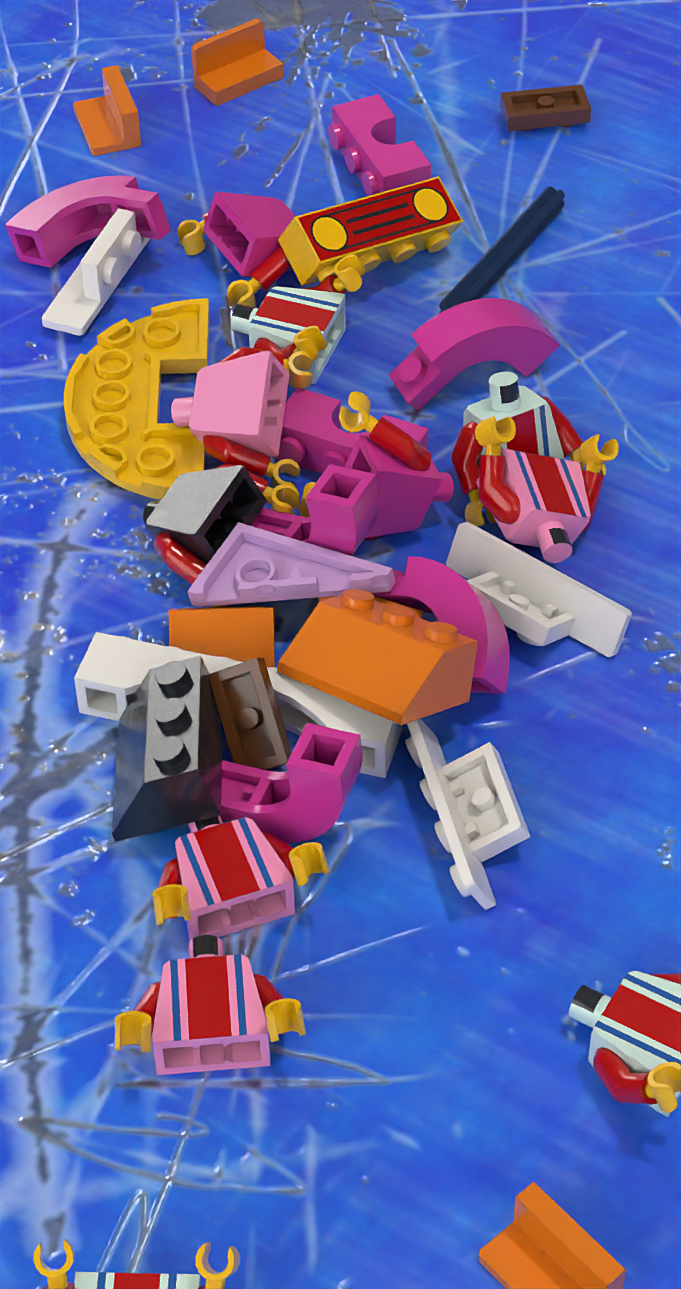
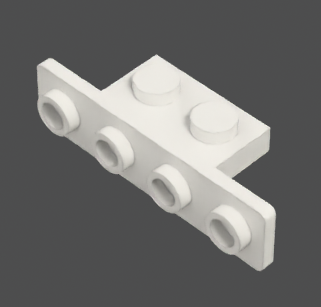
M117 209L82 258L76 270L43 314L42 324L44 327L78 336L86 332L150 239L141 237L140 233L137 232L135 212Z
M469 522L458 525L446 566L469 579L467 581L492 602L504 625L516 631L519 639L531 645L545 646L569 635L607 657H612L618 653L632 616L629 609Z
M421 718L409 722L407 725L411 737L406 739L405 743L416 765L419 768H423L426 778L420 781L421 790L429 805L438 811L440 821L434 824L438 838L447 852L452 853L456 864L449 868L451 877L463 897L466 898L472 895L487 910L495 906L496 902L482 862L530 837L499 752L488 742L446 764L438 739Z

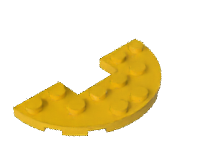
M209 298L189 299L158 305L150 308V316L138 319L132 323L126 318L122 319L97 336V344L86 355L80 353L70 369L64 388V412L72 443L91 468L107 480L126 490L161 500L178 476L183 473L205 470L206 451L203 444L191 433L190 427H177L175 423H159L161 374L198 373L202 367L208 366Z

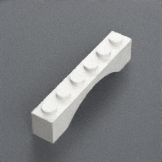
M96 632L74 677L79 713L119 721L149 669L163 666L172 661H182L201 655L210 674L243 662L227 657H215L186 651L178 647H167L133 640L125 636H114ZM267 667L285 729L300 737L306 723L360 734L363 753L360 773L386 778L402 732V725L277 672L275 667Z

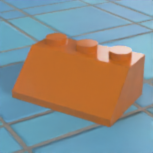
M348 589L343 591L341 596L323 600L317 604L278 661L277 672L399 725H403L469 702L478 641L457 633L458 629L454 625L444 622L426 621L416 617L415 611L411 608L399 605L388 606L374 600V595L368 591Z

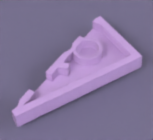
M238 522L187 592L193 606L207 607L340 596L343 591L348 589H359L370 593L388 592L396 581L393 569Z

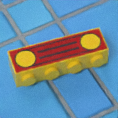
M438 176L295 216L278 241L302 286L318 281L321 283L330 276L336 275L334 272L335 265L347 255H356L364 266L366 273L376 268L381 262L392 259L394 263H400L412 257L416 252L425 249L430 253L439 251L451 243V235L461 225L463 220Z

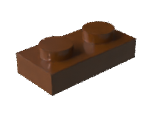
M582 84L502 92L500 96V108L508 131H529L534 128L553 126L569 127L574 124L590 123L591 106Z
M254 658L208 674L234 763L267 771L286 765L292 750L264 658Z

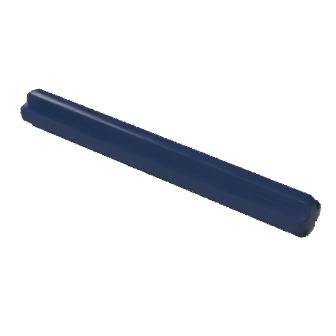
M552 186L545 188L439 303L441 309L439 313L461 303L480 299L564 207V192L562 190L557 191Z

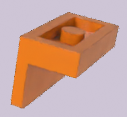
M258 18L195 43L191 47L194 87L216 106L284 78V64L265 49L264 23Z
M118 65L102 68L104 96L73 103L75 115L91 154L94 156L141 147L138 110Z
M275 606L172 608L168 610L169 646L215 657H227L239 662H246L254 658H264L266 667H275Z
M532 1182L515 1197L513 1222L479 1251V1262L506 1289H623L626 1269L535 1182Z

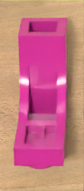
M132 176L97 177L61 187L33 201L5 224L19 261L52 268L77 245L99 236L118 208L135 212L136 230L140 233L141 237L161 240L171 231L158 193L140 190L136 177Z
M501 298L477 299L461 303L439 313L414 331L411 335L419 346L389 374V377L406 402L419 411L457 374L472 365L484 361H502L510 364L525 377H528L560 344L541 319L522 304Z
M329 464L306 496L310 517L263 508L251 526L353 556L377 519L379 490L376 474Z
M408 556L405 573L393 570L396 583L391 590L372 594L381 599L421 610L423 613H432L436 616L438 622L454 625L458 629L457 633L477 640L478 645L470 693L506 694L510 663L509 643L504 623L492 602L481 591L446 565L427 558Z
M306 723L286 763V772L267 771L222 760L221 819L226 821H233L243 817L253 819L262 833L269 832L286 843L303 842L322 835L339 818L360 773L363 761L361 735Z

